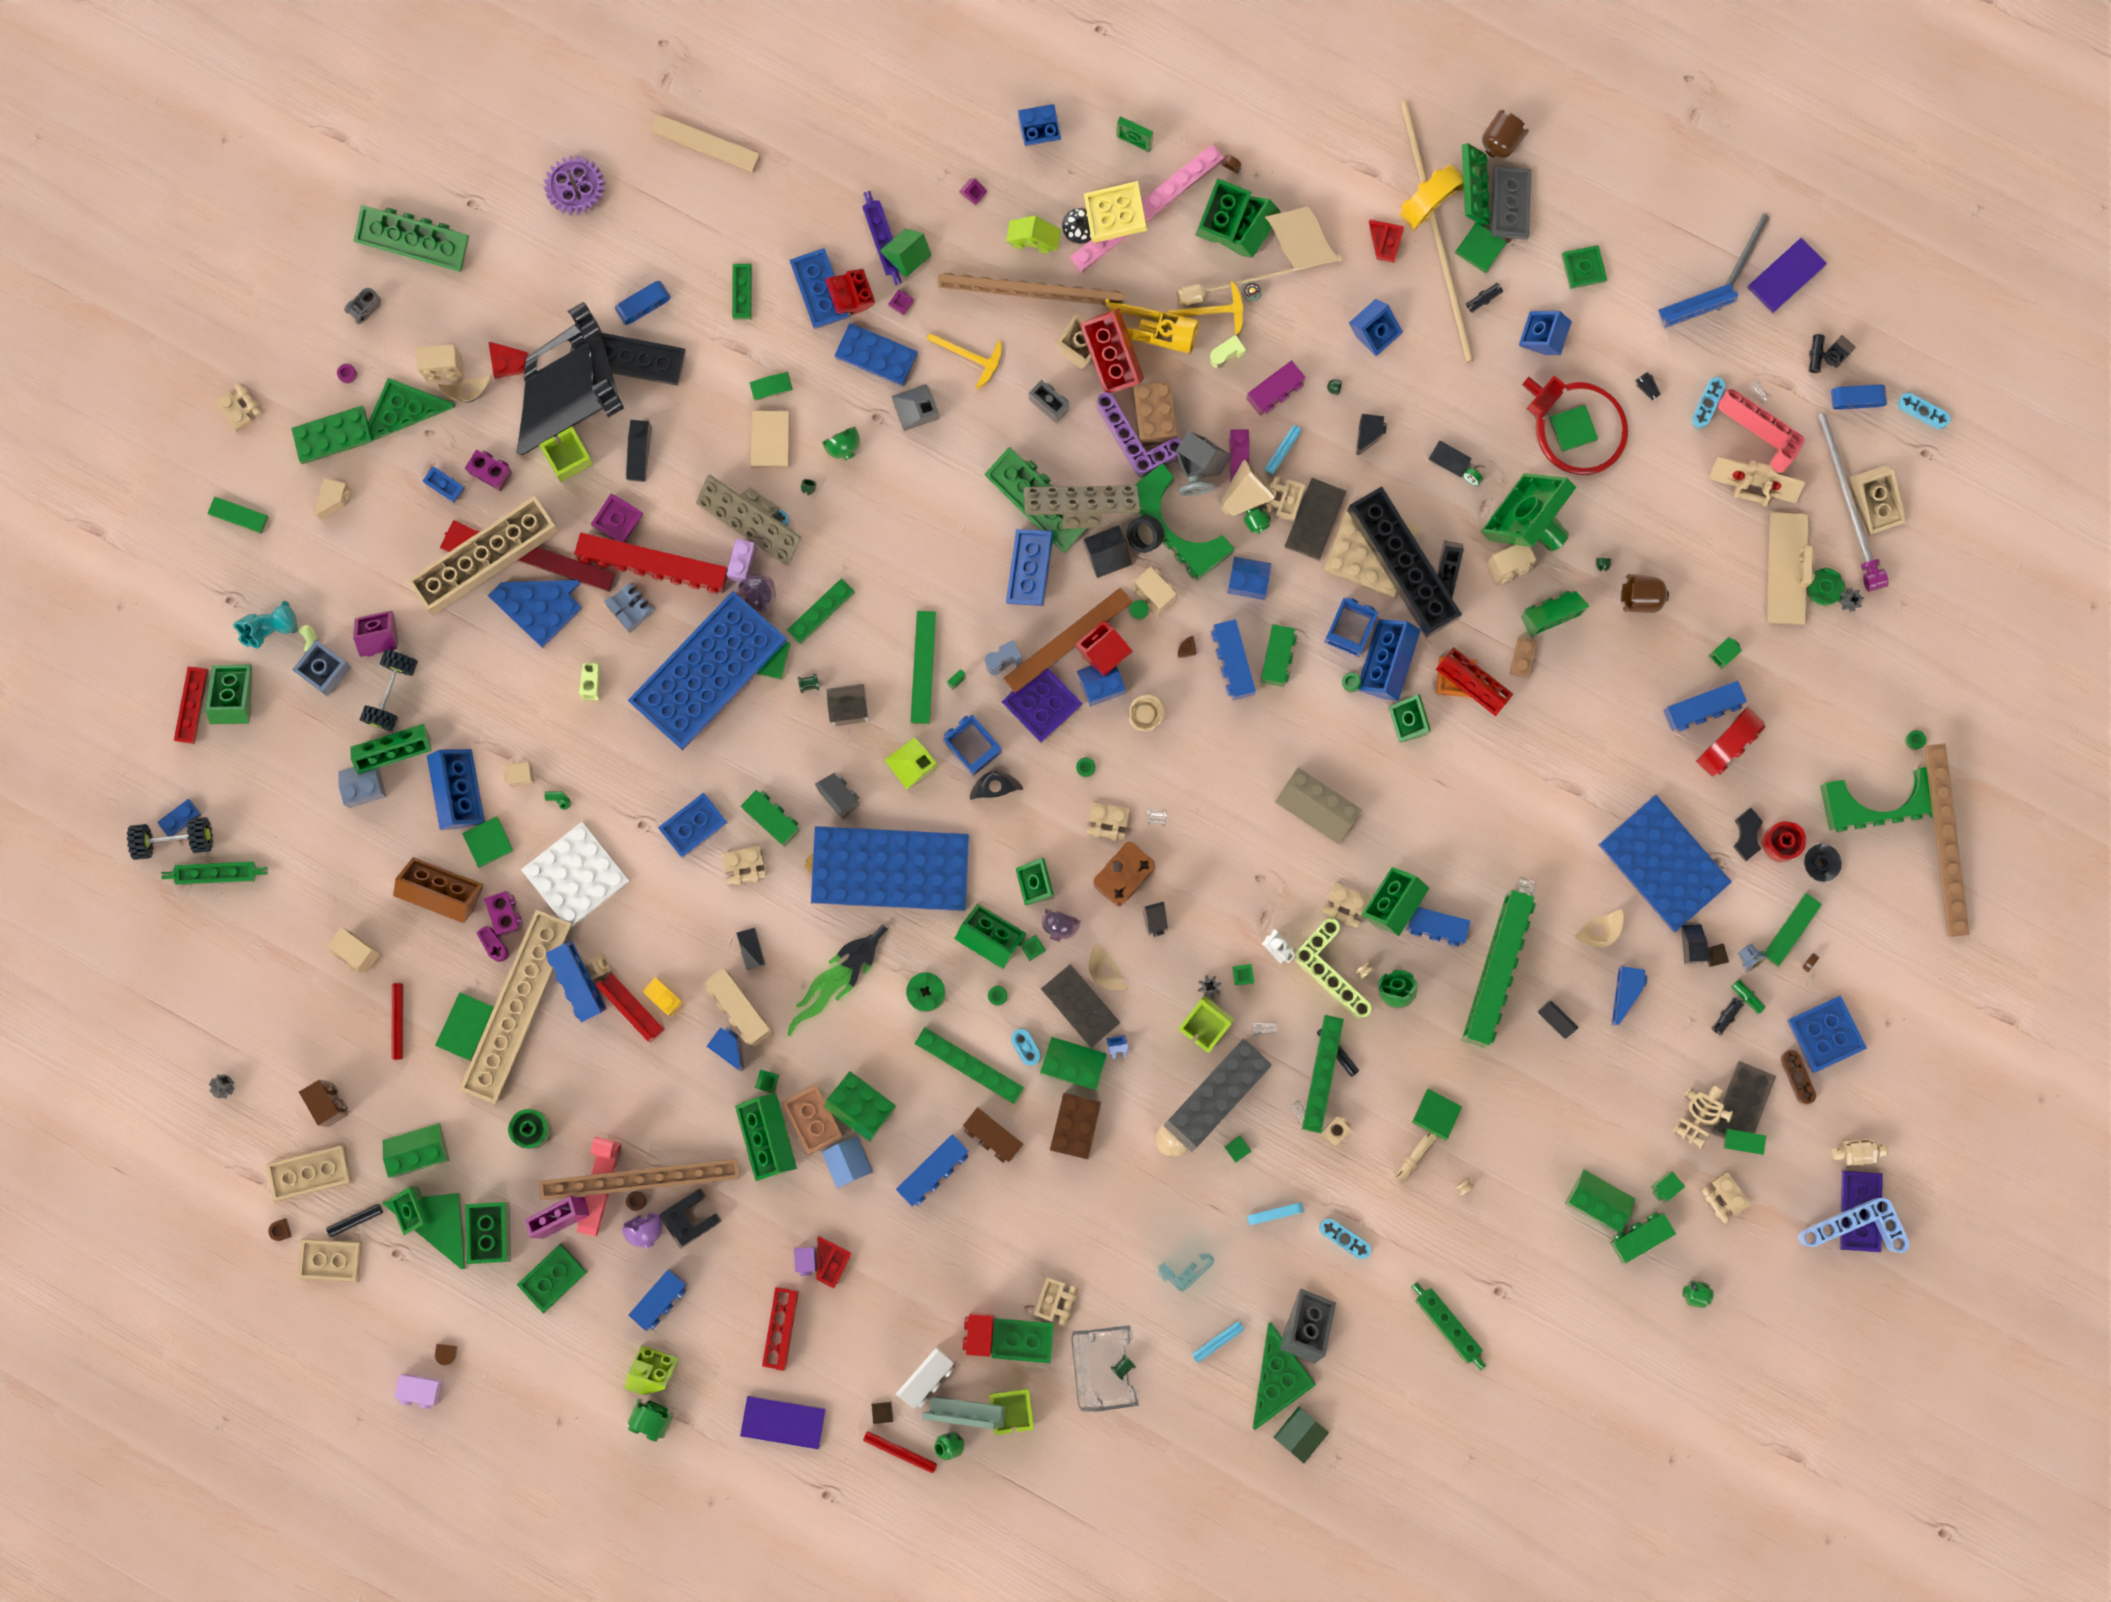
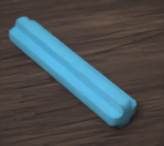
M1292 426L1265 467L1267 473L1274 474L1300 435L1301 429L1298 426Z
M1237 1321L1195 1351L1192 1356L1196 1362L1202 1361L1244 1331L1243 1325Z

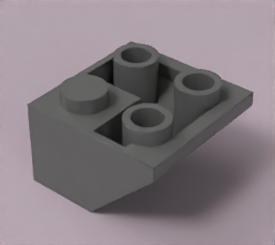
M927 384L891 396L904 431L939 419L937 407Z

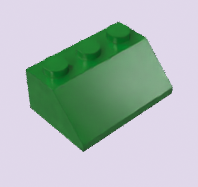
M1217 178L1195 236L1210 242L1232 243L1252 192Z
M1250 196L1233 242L1221 244L1240 256L1253 258L1272 229V226L1265 217L1282 212L1271 199Z
M1566 591L1559 595L1560 598L1555 600L1549 598L1543 601L1541 606L1535 607L1533 605L1526 608L1521 618L1530 637L1583 615L1589 608L1588 603L1577 591L1571 593Z
M977 903L961 924L954 939L1004 969L1026 933Z
M1051 1037L1040 1074L1096 1091L1107 1053Z
M440 1123L382 1140L383 1161L388 1178H396L450 1161Z
M1583 1169L1565 1204L1615 1233H1621L1631 1215L1635 1198Z

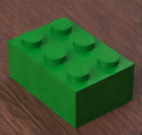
M1391 867L1361 915L1375 927L1400 936L1430 888L1417 876Z
M849 1071L826 1099L823 1108L871 1142L893 1114L896 1105Z
M510 1202L465 1204L467 1264L511 1262Z

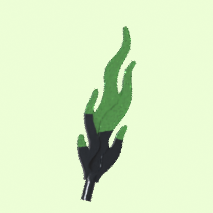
M883 924L873 935L870 934L865 938L857 939L844 945L828 961L829 964H833L849 954L846 961L826 970L814 979L804 999L796 1004V1007L799 1008L806 1005L815 992L821 989L820 995L813 1005L794 1017L789 1025L788 1036H791L795 1027L800 1022L821 1013L829 998L845 984V989L836 996L835 1000L838 1001L848 994L858 980L863 962H865L863 973H868L874 961L876 947L879 943L878 940L888 930Z

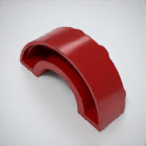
M1746 707L1729 728L1704 751L1696 762L1712 777L1717 773L1721 775L1728 768L1726 764L1734 757L1739 758L1745 752L1743 747L1747 743L1751 745L1758 738L1757 735L1766 727L1764 725L1765 722L1749 707Z

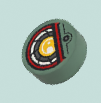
M1256 282L1247 283L1243 288V297L1250 302L1257 301L1262 292L1260 285Z

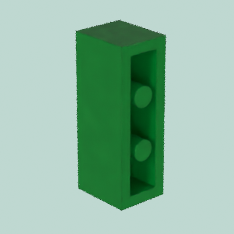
M1272 625L1260 683L1283 687L1284 682L1288 683L1290 671H1287V666L1292 664L1294 653H1290L1291 647L1296 645L1297 640L1294 628Z
M755 790L741 805V808L785 847L800 831L797 827L799 823L791 816L787 818L783 814L785 810L777 803L773 805L769 801L771 798L763 790L761 793Z
M1654 1212L1646 1217L1648 1219L1646 1222L1641 1224L1639 1221L1630 1226L1631 1230L1627 1233L1622 1231L1613 1236L1614 1240L1610 1244L1621 1263L1633 1260L1676 1235L1664 1213L1658 1214Z

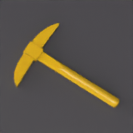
M1231 281L1233 298L1231 305L1168 310L1167 313L1179 316L1232 312V314L1234 313L1235 335L1237 336L1242 329L1243 302L1241 301L1238 288Z
M929 333L927 335V340L984 366L985 370L975 389L985 386L993 372L996 371L1001 355L1000 339L991 358L986 359L934 334Z

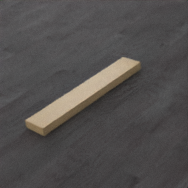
M659 114L650 130L653 134L751 172L754 171L760 158V154Z

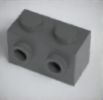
M1042 379L1029 392V400L1056 424L1069 411V401L1063 395L1055 392L1053 386L1045 383Z

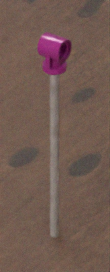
M1825 413L1818 414L1817 416L1865 559V563L1861 564V569L1867 571V573L1863 574L1864 586L1868 592L1888 587L1889 581L1886 571L1884 569L1878 570L1877 567L1881 564L1880 560H1873L1826 415Z

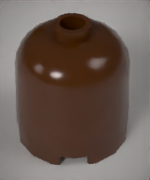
M1504 110L1498 111L1482 136V143L1486 148L1485 152L1493 158L1495 156L1499 158L1509 157L1529 133V129L1523 128L1525 123L1512 113L1509 116L1504 114Z
M1637 574L1626 575L1627 583L1622 584L1621 602H1625V607H1623L1625 612L1656 613L1669 600V591L1662 579Z

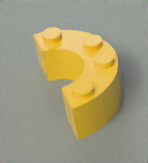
M1450 164L1442 170L1437 169L1431 175V179L1427 182L1425 180L1421 182L1417 187L1418 191L1410 200L1407 199L1401 205L1402 210L1399 215L1413 230H1416L1444 200L1452 195L1456 196L1464 189L1463 174L1454 165Z

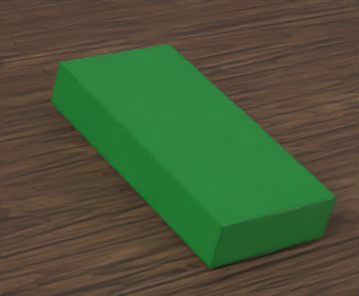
M1726 1129L1723 1149L1764 1155L1766 1135Z

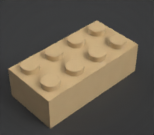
M722 968L705 981L707 985L705 990L713 999L717 998L719 1001L716 1003L725 1015L729 1014V1022L734 1028L741 1030L740 1037L746 1044L757 1046L774 1033L726 969Z

